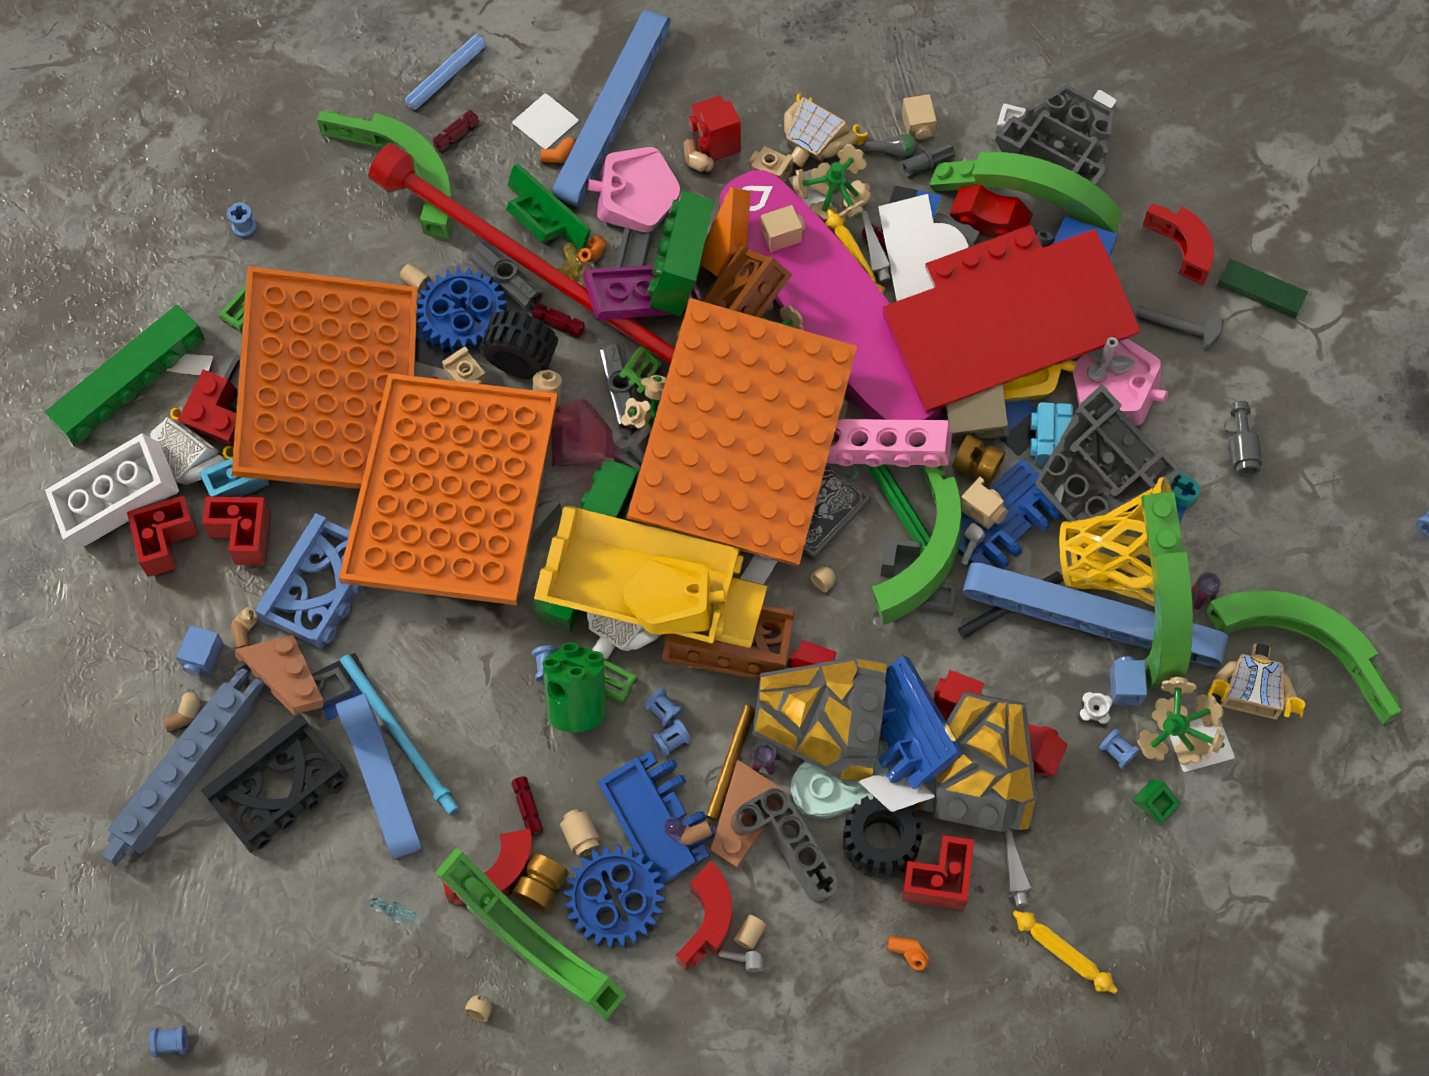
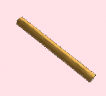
M744 705L706 813V818L709 820L717 821L737 759L739 758L755 711L749 705Z

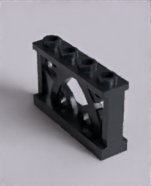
M299 714L201 789V792L251 853L255 849L260 850L271 841V837L278 831L291 827L295 823L296 817L302 812L315 808L320 803L321 798L329 791L338 790L345 783L349 774L304 717ZM308 737L320 752L310 753L305 756L301 741ZM284 754L287 755L286 762L294 758V761L288 764L281 765L277 762ZM314 760L325 761L329 767L328 772L318 780H315L313 773L321 769L317 766L306 768V763ZM267 767L277 772H288L295 769L294 780L288 798H258L263 788V776L261 773ZM250 780L256 781V786L249 796L247 794L251 791V787L245 788L244 785ZM227 798L241 805L234 819L221 804ZM248 808L253 809L249 817L251 823L257 817L263 819V823L253 831L246 830L242 826V818Z

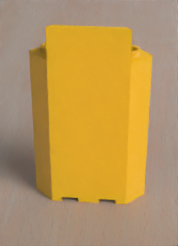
M565 506L557 536L552 538L546 567L540 571L534 599L641 625L623 600L622 590L626 582L652 557L663 556L698 563L707 567L713 592L725 591L726 602L713 604L711 629L701 632L673 634L709 643L719 641L751 648L768 586L733 577L734 573L740 574L744 556L739 555L740 548L572 506Z

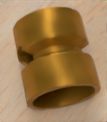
M967 435L955 456L952 468L966 475L973 473L974 479L977 480L981 477L984 479V484L989 486L997 475L1006 453L992 445L986 448L983 441ZM975 456L979 458L978 462L974 461Z
M534 853L526 866L528 876L520 877L512 893L517 899L528 906L542 912H548L556 898L553 889H559L563 885L569 872L556 861Z

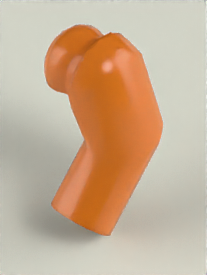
M567 137L556 149H541L540 161L543 163H565L576 139Z
M598 234L592 235L593 239L588 240V246L591 248H582L579 251L581 261L592 263L599 261L607 248L606 240L602 239Z
M889 936L888 952L903 954L911 968L915 971H923L928 966V955L917 940Z

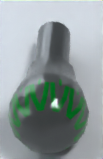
M910 134L887 138L885 141H865V152L885 151L887 154H893L902 158L912 157L918 148L917 140Z

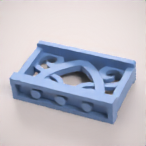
M315 513L254 610L260 622L294 635V637L320 650L324 648L326 643L329 644L333 640L341 618H346L351 609L353 598L356 594H360L365 587L342 584L339 580L344 558L343 555L340 559L339 554L346 549L350 534L349 530L327 521L325 517ZM329 534L343 542L334 549L325 538ZM315 555L320 556L319 560L321 562L318 564L311 563ZM332 564L336 579V589L325 595L308 599V588L305 581L301 578L303 573L318 572ZM295 587H299L302 590L300 600H298V593L293 596L290 595ZM279 612L296 613L295 623L278 616ZM303 612H308V618L312 624L315 616L323 617L316 629L309 630L303 627Z

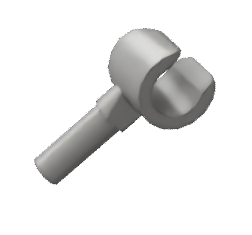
M972 523L964 534L965 537L971 540L960 561V564L967 566L976 546L985 538L983 529L975 523Z
M720 950L719 957L746 962L747 972L757 973L763 971V958L756 951L736 953Z

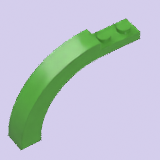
M319 112L317 122L321 135L379 148L394 143L413 156L415 171L420 178L453 199L449 177L439 154L420 133L410 126L378 113H374L372 121H368L361 117L343 116L337 112ZM424 201L420 217L423 234L450 239L454 220Z
M979 152L977 160L937 163L930 182L934 192L959 190V188L979 184L985 188H1003L1024 192L1055 204L1078 221L1115 234L1122 215L1118 205L1103 190L1086 178L1049 161L1021 154Z
M924 443L916 444L914 447H920ZM919 465L937 509L936 523L929 543L921 555L907 569L885 582L872 586L873 599L883 625L905 616L923 604L944 582L956 560L962 535L961 501L954 476L946 478L942 466L931 468Z
M1174 491L1143 495L1141 497L1155 599L1153 644L1150 654L1144 659L1148 690L1161 688L1162 682L1172 677L1185 678L1191 657L1193 633L1191 580L1187 551L1183 550Z
M1273 590L1238 592L1211 601L1206 614L1216 630L1229 634L1252 627H1276L1303 634L1326 647L1343 663L1382 725L1393 721L1401 712L1396 695L1393 692H1389L1383 682L1380 670L1372 665V662L1379 653L1357 627L1333 609L1300 595Z
M456 848L435 872L467 905L466 908L501 941L558 988L599 1017L607 1020L626 997V994L608 976L577 957L524 914L462 851Z

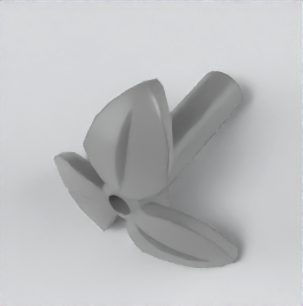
M1108 338L1104 348L1089 353L1091 359L1099 362V364L1090 365L1087 369V375L1091 380L1102 381L1106 379V369L1117 375L1128 371L1135 364L1133 359L1126 356H1116L1113 358L1118 345L1116 338Z

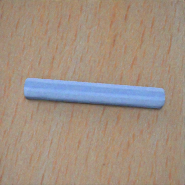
M475 34L405 98L406 105L412 110L418 109L486 46L485 40L480 35Z

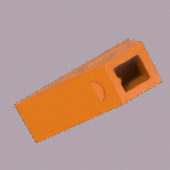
M730 187L705 240L700 265L717 277H719L740 247H747L751 192L748 190Z

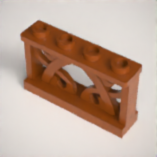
M741 246L701 301L761 318L792 276V273L775 258L764 256L745 246ZM681 328L679 329V331H678L677 334H676L677 337H679V333H680Z
M762 605L751 648L721 643L719 641L709 643L677 634H667L662 661L760 680L761 673L785 669L795 613L794 611ZM772 632L780 633L776 638L764 639L769 637ZM781 645L779 654L769 652L768 647Z

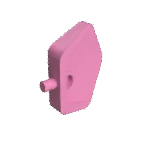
M654 147L610 153L606 156L599 173V181L589 179L587 182V190L598 192L597 217L599 220L645 233L656 229L669 212L673 199H678L680 192L676 177L660 151Z
M1129 339L1118 342L1113 358L1116 356H1126L1135 361L1133 367L1124 373L1116 375L1109 369H1106L1107 378L1102 381H1094L1088 377L1087 369L1090 365L1099 364V362L1091 359L1089 353L1079 358L1073 371L1079 405L1103 384L1122 404L1120 410L1135 426H1138L1145 421L1154 400L1166 402L1168 391L1159 390L1162 383L1160 359Z

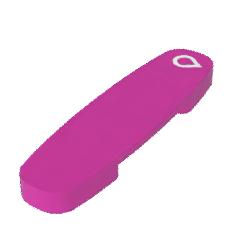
M753 170L730 181L720 194V208L730 187L750 191L747 248L764 256L775 258L792 273V276L775 297L782 308L790 305L801 314L804 331L857 346L845 391L847 397L868 419L938 420L942 408L928 413L925 412L883 318V306L890 304L843 243L809 206L775 174L765 170ZM792 205L796 214H801L804 220L805 230L802 231V242L770 252L761 232V215Z

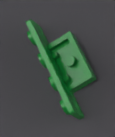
M520 164L514 165L507 185L520 197L510 200L506 210L542 243L563 235L578 250L585 248L591 228Z

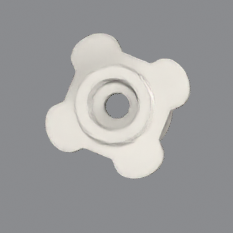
M1085 693L1082 698L1084 707L1080 711V717L1084 721L1091 719L1098 721L1100 724L1108 723L1110 720L1108 711L1112 706V699L1100 693ZM1098 706L1099 710L1096 711L1093 707Z

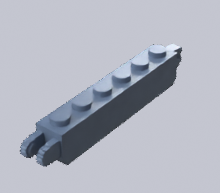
M242 668L228 684L226 682L222 683L107 829L111 833L107 839L110 843L101 855L106 861L116 867L126 854L129 856L134 852L141 854L148 848L251 716L254 709L252 702L264 687L262 680L258 678L253 680L242 694L239 690L249 677V672Z

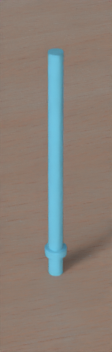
M351 655L343 656L340 659L341 664L361 692L366 694L370 705L434 793L433 799L435 802L441 803L449 815L456 813L459 807L450 796L451 790L447 786L444 787Z

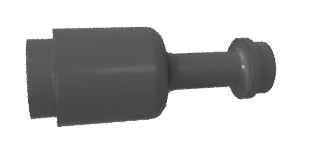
M1237 401L1231 404L1230 410L1231 416L1236 418L1237 433L1230 439L1232 463L1239 476L1249 477L1261 471L1260 467L1263 463L1258 435L1249 431L1247 415L1251 413V408L1248 402Z

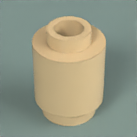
M552 370L537 372L533 377V390L558 393V407L561 402V376Z
M575 809L563 816L564 820L560 823V827L571 851L576 853L578 858L589 856L592 854V850L597 851L600 849L598 843L600 837L587 811L581 812L580 809Z

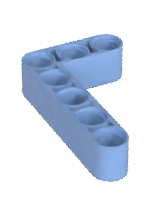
M364 693L335 704L343 728L355 751L392 859L395 860L422 850L418 833L384 737L366 694Z

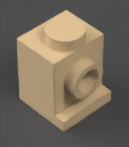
M764 146L761 152L755 151L752 154L749 166H751V171L765 170L771 172L785 183L793 171V156L790 154L785 156Z
M463 347L442 361L445 375L449 380L488 384L485 372L470 355L466 347Z
M981 477L961 496V511L987 530L994 523L999 524L1008 513V510L1003 507L1004 500H1002L1000 494L993 489L984 487V479Z

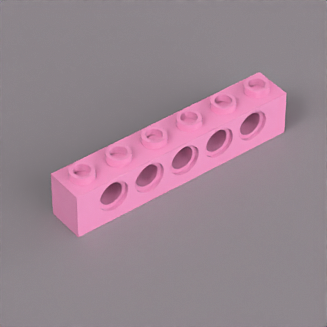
M838 419L832 443H838L830 447L826 463L842 466L867 464L873 467L881 466L882 464L897 465L899 467L925 465L931 468L939 467L940 465L949 466L952 439L948 420ZM862 442H866L863 446H857ZM889 443H895L890 447H886V445ZM924 443L920 447H914L916 444Z

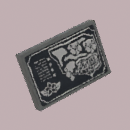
M826 463L803 549V552L812 560H815L871 501L870 495L829 463Z

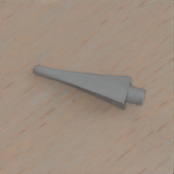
M863 211L861 216L868 240L871 268L874 275H878L880 283H885L891 280L889 274L891 264L878 241L867 211Z
M1009 828L1004 832L1008 864V899L1015 898L1016 907L1023 908L1029 905L1027 896H1030L1029 891L1032 887L1020 860L1012 830Z

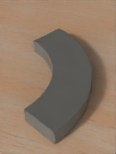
M239 662L231 667V670L235 675L242 668L249 672L248 680L244 683V686L247 688L257 678L252 674V669L245 662ZM339 667L326 673L312 676L323 698V706L333 704L355 694ZM264 682V687L258 696L271 703L284 706L271 693V688Z

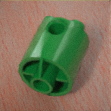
M564 643L560 647L561 650L548 655L542 662L546 716L550 725L558 730L584 732L602 724L607 716L604 657L601 652L579 647L576 643Z

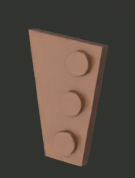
M294 635L235 649V657L241 663L245 662L252 669V674L256 678L262 679L271 688V693L293 715L323 708V698Z
M738 759L711 847V854L735 870L738 869L766 827L752 835L740 836L731 827V817L742 804L771 788H779L788 795L787 791ZM766 799V805L771 811L779 810L780 805L776 799ZM747 813L740 814L739 819L744 826L751 827L754 825L751 815Z

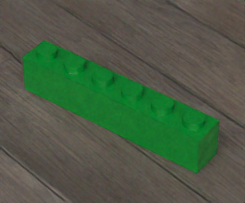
M175 305L48 408L45 414L52 425L75 446L79 441L88 438L91 432L101 423L111 419L113 414L123 405L130 403L146 386L152 385L168 368L174 367L180 358L189 351L196 349L201 341L205 339L199 325L184 310Z
M606 458L602 468L598 466L592 479L594 485L590 492H585L581 501L582 509L623 519L633 497L639 476L638 470ZM537 599L534 601L538 620L571 632L580 610Z

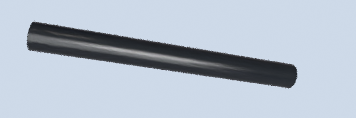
M1056 571L1042 580L1059 584L1063 582V577L1060 572ZM994 607L959 627V634L962 638H966L1011 611Z

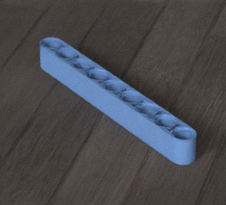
M646 9L641 13L555 181L552 194L561 202L575 207H580L589 191L587 190L588 180L595 179L668 34L671 23L670 17Z
M971 563L969 565L962 591L963 595L969 599L1147 650L1152 648L1155 612L987 564ZM1193 623L1190 662L1207 667H1221L1228 635L1222 631Z

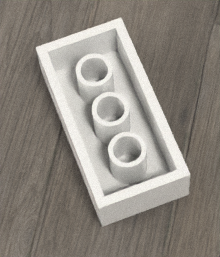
M140 434L49 487L45 492L63 540L83 548L128 522V511L162 502L177 494L179 489L161 443L144 434Z

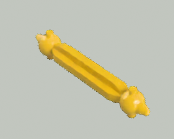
M829 209L827 211L828 220L825 222V225L835 230V236L843 243L883 294L885 287L876 283L875 275L853 236L843 226L846 221L845 217H839L838 214Z
M1017 910L1012 913L1017 920L1020 931H1030L1036 941L1085 979L1094 981L1097 991H1108L1116 994L1118 989L1113 984L1111 973H1100L1092 961L1047 926L1036 923L1034 913H1022Z

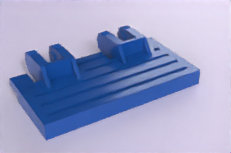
M1023 459L988 488L998 492L1002 500H1004L1003 507L1008 510V513L999 524L994 523L987 530L961 512L962 535L958 553L962 557L971 541L964 536L967 528L972 523H975L985 533L984 540L974 549L968 561L969 564L983 563L991 565V562L984 556L986 554L1002 569L1010 565L1007 557L995 545L999 543L1010 554L1017 557L1023 552L1020 545L1016 542L1032 528V525L1025 518L1029 519L1043 532L1050 529L1048 520L1036 509L1038 506L1056 521L1063 517L1034 485L1040 474Z
M902 655L886 669V692L881 723L883 727L880 732L889 749L879 757L878 761L883 768L892 766L904 757L901 762L888 772L887 777L890 783H897L909 775L906 779L910 787L916 790L924 782L929 783L964 753L910 658Z
M649 751L641 757L634 758L597 782L637 856L640 853H644L646 858L643 864L653 861L655 867L650 873L660 872L662 877L655 883L665 885L710 857L704 843L713 838L716 832L712 827L710 828L711 836L691 845L681 844V837L688 826L692 827L702 823L707 816L704 811H699L680 823H676V821L686 816L687 813L674 791L686 784V779L684 775H679L658 787L656 781L677 768L678 764L675 759H670L648 772L647 769L658 763L653 752Z

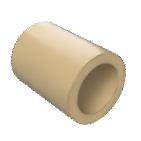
M411 263L406 264L399 275L400 280L409 286L418 287L417 291L419 293L421 290L427 289L428 281L431 282V277Z
M748 914L734 937V941L743 948L753 951L767 925L759 918Z

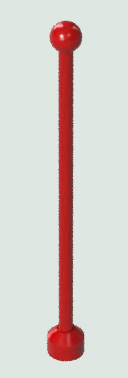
M390 143L383 147L376 155L369 169L368 177L370 181L388 193L407 188L594 313L587 289L417 176L415 174L414 158L411 154L396 144ZM632 318L604 320L671 365L675 347Z

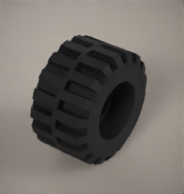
M500 311L494 313L491 317L480 344L482 356L498 369L511 375L533 378L537 372L548 370L558 344V337L548 325L530 315L516 311Z
M868 796L862 798L860 805L854 804L851 813H848L845 820L843 849H846L847 859L854 861L853 867L858 871L861 868L864 869V875L871 877L872 873L878 874L877 879H884L885 874H890V877L893 878L898 875V871L905 872L907 861L914 862L916 860L921 845L923 829L920 828L921 819L919 816L915 817L916 810L912 805L908 808L905 807L892 812L874 796L871 800ZM887 823L898 831L901 841L891 849H878L867 842L864 837V831L872 824Z

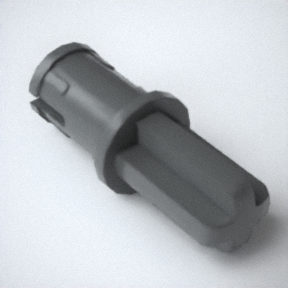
M946 144L931 151L924 149L921 154L902 160V170L906 177L926 169L933 170L934 165L954 158L956 155L952 144Z

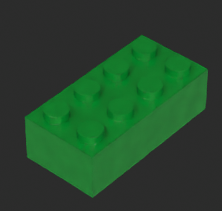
M682 190L678 201L673 199L669 211V216H672V218H666L661 233L666 237H661L657 249V254L661 258H656L652 269V274L656 276V279L651 278L647 294L651 295L649 307L681 317L696 282L714 200Z

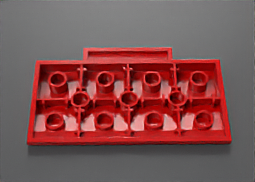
M1028 225L925 263V269L934 288L883 306V318L926 413L1001 383L1004 385L1104 348L1107 339L1110 337H1114L1120 342L1140 334V329L1096 229L1042 248L1032 225Z

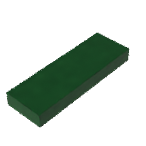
M1229 259L1218 282V285L1294 318H1296L1308 293L1306 290L1233 259Z

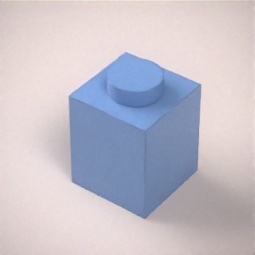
M190 625L176 658L185 672L194 676H199L200 673L211 676L224 643L218 633Z
M1121 657L1118 660H1114L1110 669L1112 705L1143 704L1147 695L1145 660H1136L1134 657Z

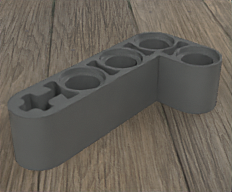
M779 788L768 789L742 804L731 817V827L736 834L749 836L764 827L768 829L805 893L811 900L823 902L836 893L839 883L836 874L790 798L783 790ZM766 799H776L779 802L780 810L771 811L766 805ZM747 813L751 815L754 825L751 827L744 826L740 822V814ZM791 825L796 831V837L793 839L786 837L783 834L782 826ZM804 851L811 855L812 864L810 866H805L800 862L799 852ZM818 867L819 871L809 877L808 874ZM825 881L827 883V887L825 889L818 890L816 885L819 882L821 883Z

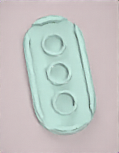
M879 741L872 776L892 770L904 757L892 766L882 768L878 759L889 747L886 742ZM807 762L799 766L791 781L790 791L795 806L803 814L814 819H829L851 813L854 804L860 805L862 798L868 796L870 800L873 799V795L859 781L839 779L831 775V773Z

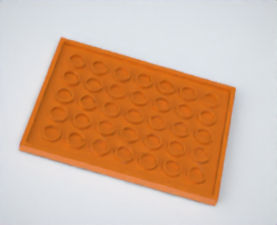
M248 266L231 476L361 488L388 373L414 376L418 287Z
M690 298L627 519L740 548V551L798 567L857 346Z
M388 373L339 575L340 583L517 605L558 404V393Z

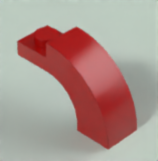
M1151 203L1146 212L1143 226L1173 240L1183 254V262L1178 274L1204 286L1214 257L1213 241L1207 227L1194 213L1184 207H1181L1179 212L1175 214L1166 207Z
M531 828L500 834L501 850L495 864L484 873L506 897L512 894L520 877L527 876L526 866L534 854V840ZM443 882L445 895L449 903L454 902V904L457 905L465 904Z
M712 861L690 883V892L701 902L705 916L700 929L676 955L677 964L685 971L691 965L696 967L707 955L706 948L717 956L726 943L731 929L732 900L730 890L721 871Z

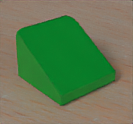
M1154 779L1150 780L1133 798L1136 805L1159 825H1162L1181 804L1164 781Z

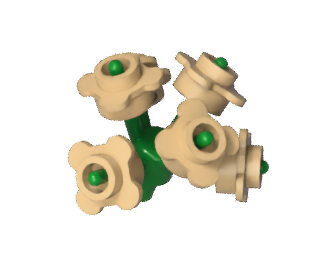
M653 375L650 379H642L641 384L646 386L645 395L652 404L648 401L638 402L634 398L628 399L625 403V414L621 417L623 425L629 426L631 424L638 429L648 425L651 428L653 427L666 382L665 377Z

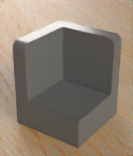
M648 425L638 429L619 450L623 454L630 451L642 463L652 428Z
M886 537L881 576L895 577L907 569L919 557L921 543Z

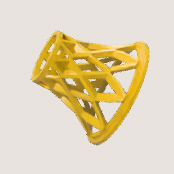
M1160 477L1153 489L1151 488L1106 515L1062 522L1059 547L1061 569L1066 587L1071 589L1108 590L1139 599L1155 607L1154 594L1147 593L1141 589L1148 587L1154 591L1152 567L1136 558L1140 554L1150 558L1149 548L1144 546L1148 543L1141 497L1149 494L1172 492L1167 477ZM1138 505L1133 511L1124 512V511H1126V510H1128V509H1130V508H1132V507ZM1115 525V526H1114L1113 528H1111L1110 530H1106V529H1101V528H1100V527H1106V526ZM1127 530L1143 533L1138 538L1123 535ZM1116 542H1120V543H1124V544H1129V546L1127 547V546H1125V545H1122V544H1119V543H1116ZM1103 547L1120 555L1111 557L1098 550ZM1067 551L1071 552L1072 565L1068 566ZM1115 569H1119L1120 571H1122V572H1124V573H1126V574H1128V575H1130V576H1132V577H1128V576H1126V575H1124V574L1118 572V571L1115 570Z

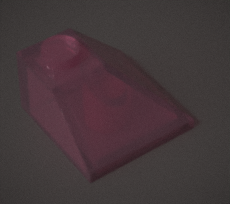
M579 399L557 407L551 434L553 466L594 464L603 462L606 458H614L615 445L612 429L587 399Z

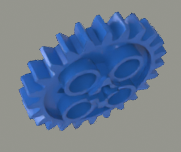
M458 267L454 275L449 270H446L445 278L435 275L437 283L434 284L428 281L427 287L429 291L421 290L422 299L416 301L419 308L416 310L420 329L423 330L424 336H430L433 345L440 341L442 350L448 345H451L452 352L454 353L458 346L468 349V345H472L475 350H478V342H482L491 317L496 312L508 310L507 302L504 301L506 300L504 291L500 290L498 282L493 283L491 275L483 279L481 270L476 275H473L471 268H468L466 273L462 274ZM459 291H465L463 294H456ZM480 306H486L484 309H477ZM441 310H447L445 313L442 314L437 313ZM462 325L468 326L464 329H458V327Z
M620 845L616 846L614 853H611L609 848L604 846L603 855L601 856L595 850H592L593 860L589 861L582 857L581 861L584 867L580 869L573 866L572 869L577 874L576 879H566L573 886V889L564 891L563 894L566 897L572 898V901L565 903L564 907L567 910H574L567 918L570 922L579 920L574 929L577 932L586 929L584 938L587 941L595 935V944L599 947L605 939L610 949H613L616 940L619 941L623 948H626L627 938H631L637 944V934L639 932L647 937L649 936L646 929L648 924L654 927L658 926L653 916L664 914L657 907V904L666 902L665 897L658 895L666 887L664 884L655 883L662 875L660 872L650 873L655 867L653 861L643 864L646 856L644 853H640L634 858V849L632 847L627 850L626 854H623ZM619 870H630V877L627 881L622 883L615 881V875ZM603 872H607L613 888L619 894L618 899L628 917L626 922L622 920L617 906L611 900L612 895L602 877ZM592 883H600L602 886L601 892L594 897L588 896V887ZM633 897L643 898V905L639 910L631 911L628 909V903ZM608 910L615 913L613 922L609 925L600 924L602 913Z

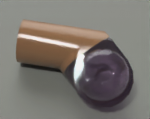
M671 817L665 822L666 835L683 845H691L712 835L707 821L692 827L680 822V819L677 817Z

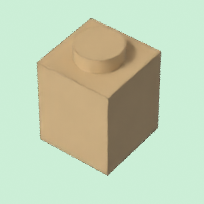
M930 94L903 98L902 117L906 134H910L918 140L934 137L937 120Z
M792 205L761 215V232L770 252L802 242V231L805 230L804 220L801 214H796Z

